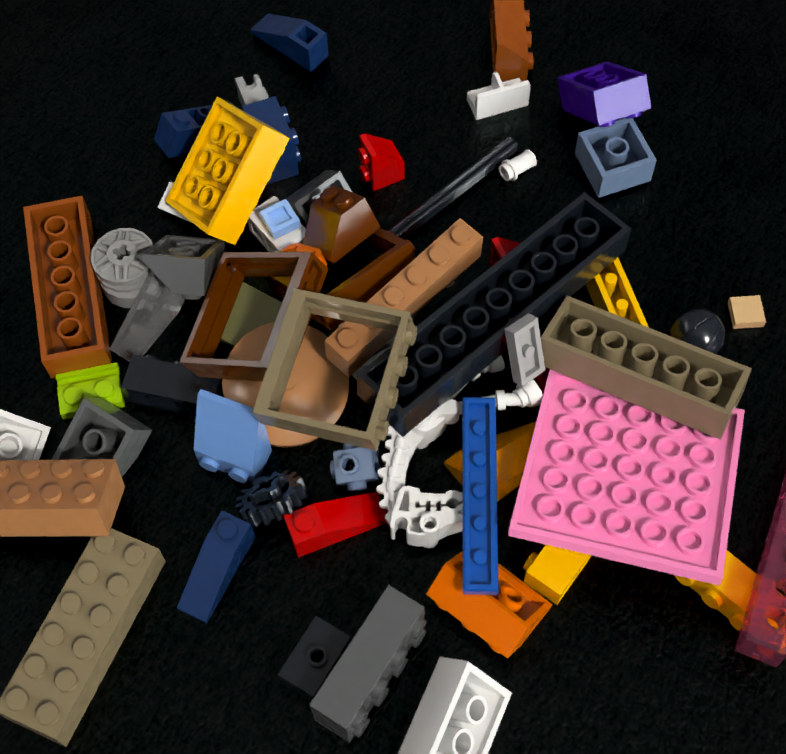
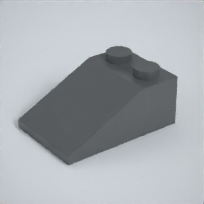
M83 398L52 460L115 459L120 474L123 477L138 458L152 429L104 398Z

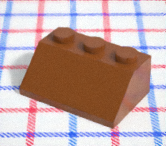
M491 0L490 32L493 73L498 72L502 82L516 78L526 81L528 69H533V52H528V48H531V31H526V27H529L530 14L529 10H524V0Z

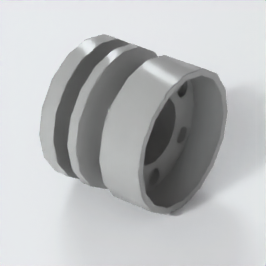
M119 228L107 232L97 240L91 253V263L105 296L113 304L123 308H137L148 304L158 296L163 287V282L142 261V254L152 247L153 243L144 232L134 228Z

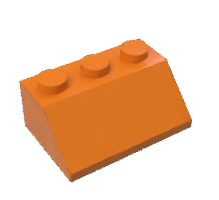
M463 551L443 565L426 593L435 601L439 608L448 611L461 621L467 630L476 633L489 644L492 650L504 655L507 659L523 644L553 605L499 563L498 595H464Z

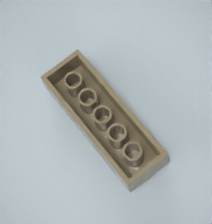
M566 296L541 336L546 368L720 440L743 395L752 370L750 367L570 296Z
M112 528L108 536L91 537L0 698L1 716L67 747L166 562L159 548Z

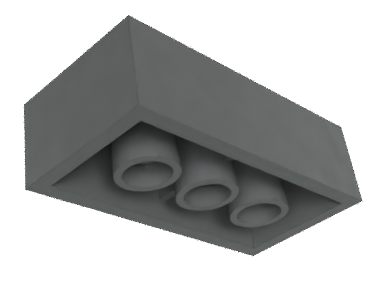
M388 585L309 706L315 721L349 743L354 735L359 738L370 722L367 716L373 705L379 707L389 692V688H387L389 680L393 675L398 677L402 673L408 662V659L405 657L410 647L417 648L426 634L424 627L427 621L424 620V606Z

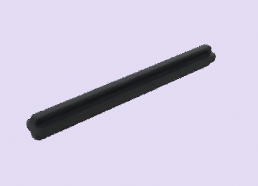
M507 137L389 228L387 232L391 231L402 239L408 237L499 166L503 160L508 159L517 152V141L512 137Z

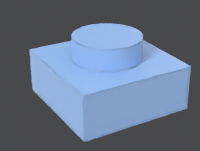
M287 199L259 211L263 223L274 240L301 227L300 220Z

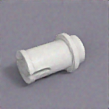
M525 150L511 160L505 159L502 161V165L499 166L500 175L505 181H514L518 178L519 174L536 166V157L532 151Z

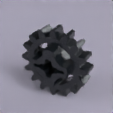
M285 470L280 474L275 471L270 477L263 475L250 483L251 487L249 489L241 490L242 496L236 498L237 505L235 507L241 519L248 523L252 522L253 526H257L261 522L269 525L272 519L276 518L277 521H281L284 518L283 515L293 514L292 508L301 506V499L307 497L305 492L307 489L297 472L290 474L289 470Z

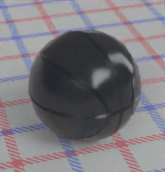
M695 307L677 315L670 326L669 336L717 354L725 341V328L719 316L706 308Z

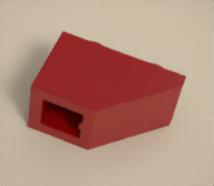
M366 133L359 135L360 148L357 149L361 166L358 169L362 180L369 182L373 191L405 179L404 160L391 140Z

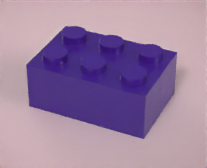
M607 61L557 77L562 109L574 116L585 119L587 122H592L598 125V127L611 126L615 124V120L623 117L627 119L638 117L642 111L651 109L647 75L645 73Z

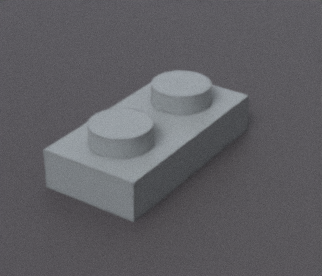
M529 313L505 328L513 382L522 387L545 371L538 317Z

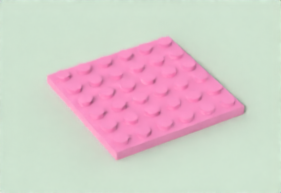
M550 369L508 536L720 585L723 579L745 410L735 409L720 440Z

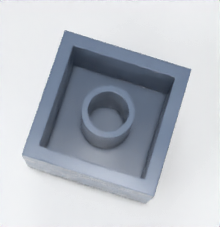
M623 118L615 121V124L611 126L595 127L578 133L575 155L598 198L651 181L657 160L633 118Z

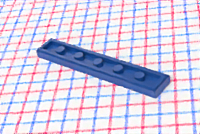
M463 397L464 595H498L496 398Z

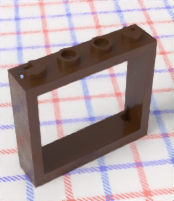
M379 228L361 243L383 255L326 295L366 303L416 258L413 252L416 248L408 239L404 240L391 231L387 232ZM265 277L273 294L283 300L292 277ZM315 314L311 316L312 319L329 330H333L344 322V320Z
M223 252L179 363L198 377L263 381L294 288L320 293L328 268L312 252ZM245 276L292 277L261 361L213 359ZM310 314V317H309V320H308V323H307L305 332H306V330H307V327H308V324H309V321H310V319H311L312 314Z

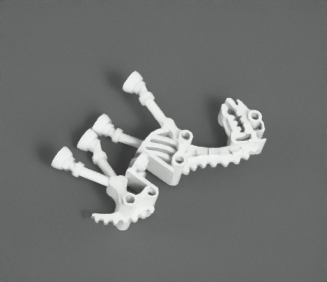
M454 281L447 288L454 286ZM395 336L379 349L377 354L373 355L352 374V377L357 379V373L393 346ZM500 355L481 372L485 374L488 371L495 373L504 370L505 364L502 356ZM479 373L471 381H475L481 374ZM532 379L523 387L517 384L516 389L512 393L496 390L495 395L482 398H496V408L498 411L506 410V406H520L521 408L525 406L541 405L543 395L537 383ZM465 386L404 437L389 425L387 436H390L392 439L386 440L385 448L389 449L390 453H385L381 457L386 466L378 470L377 474L383 479V483L377 486V493L384 495V499L379 502V506L382 509L388 510L385 520L390 526L392 540L395 539V532L402 528L406 530L407 544L430 549L434 548L440 539L463 531L461 492L449 490L445 494L420 493L418 488L405 486L408 465L417 448H426L430 442L442 435L448 424H455L459 420V415L462 414V401L457 402L453 399Z

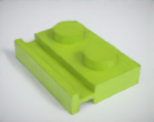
M117 362L55 375L58 385L60 415L63 420L74 418L83 398H104L118 408L125 407L124 395L121 389L120 368Z

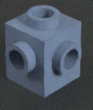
M344 444L343 450L333 451L334 460L330 462V470L333 479H336V484L347 486L348 491L367 489V483L383 481L377 474L378 470L381 469L379 449L375 451Z

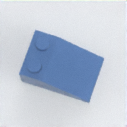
M202 389L199 390L197 394L194 452L201 467L211 472H217V470L226 472L232 479L241 483H246V481L253 482L260 477L272 449L266 425L260 424L252 413L253 407Z

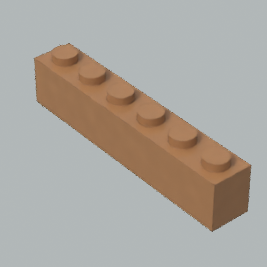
M459 218L366 303L410 312L413 319L481 256L483 236ZM345 321L324 340L326 358L349 378L394 337L397 332Z

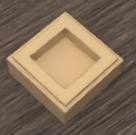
M760 295L729 298L728 307L733 329L764 327L766 320Z

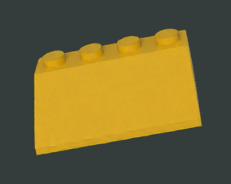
M216 97L165 202L206 234L235 245L243 233L245 225L253 209L256 207L267 182L270 180L280 156L284 153L290 138L227 101Z

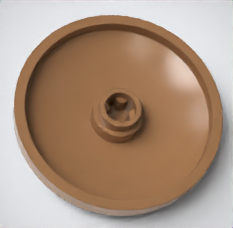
M275 322L259 326L247 333L237 342L227 359L261 361ZM308 326L278 412L335 424L347 402L349 378L326 358L324 340L328 337L311 326ZM222 379L223 397L254 408L262 381ZM266 425L270 445L274 447H297L319 438Z

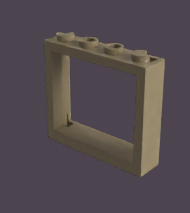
M294 288L252 413L260 424L377 451L380 440L384 441L388 433L389 421L386 419L389 409H394L397 403L398 388L396 386L399 376L404 377L407 370L408 357H406L408 346L414 345L417 336V326L414 325L410 312ZM310 314L397 332L366 432L278 412Z

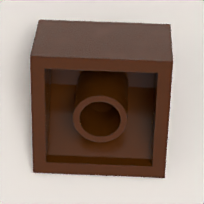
M334 186L324 190L320 194V198L312 203L303 244L320 249L325 260L334 264L377 231L380 225L365 197Z

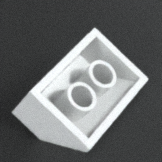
M439 657L398 754H488L512 693L469 661Z

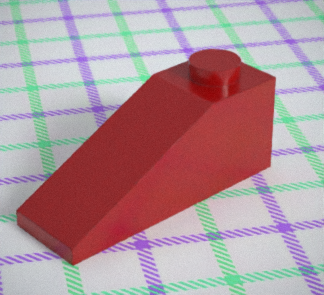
M373 492L314 503L293 511L294 513L291 515H283L298 558L386 524L385 515L387 512L379 506L381 501L379 494Z

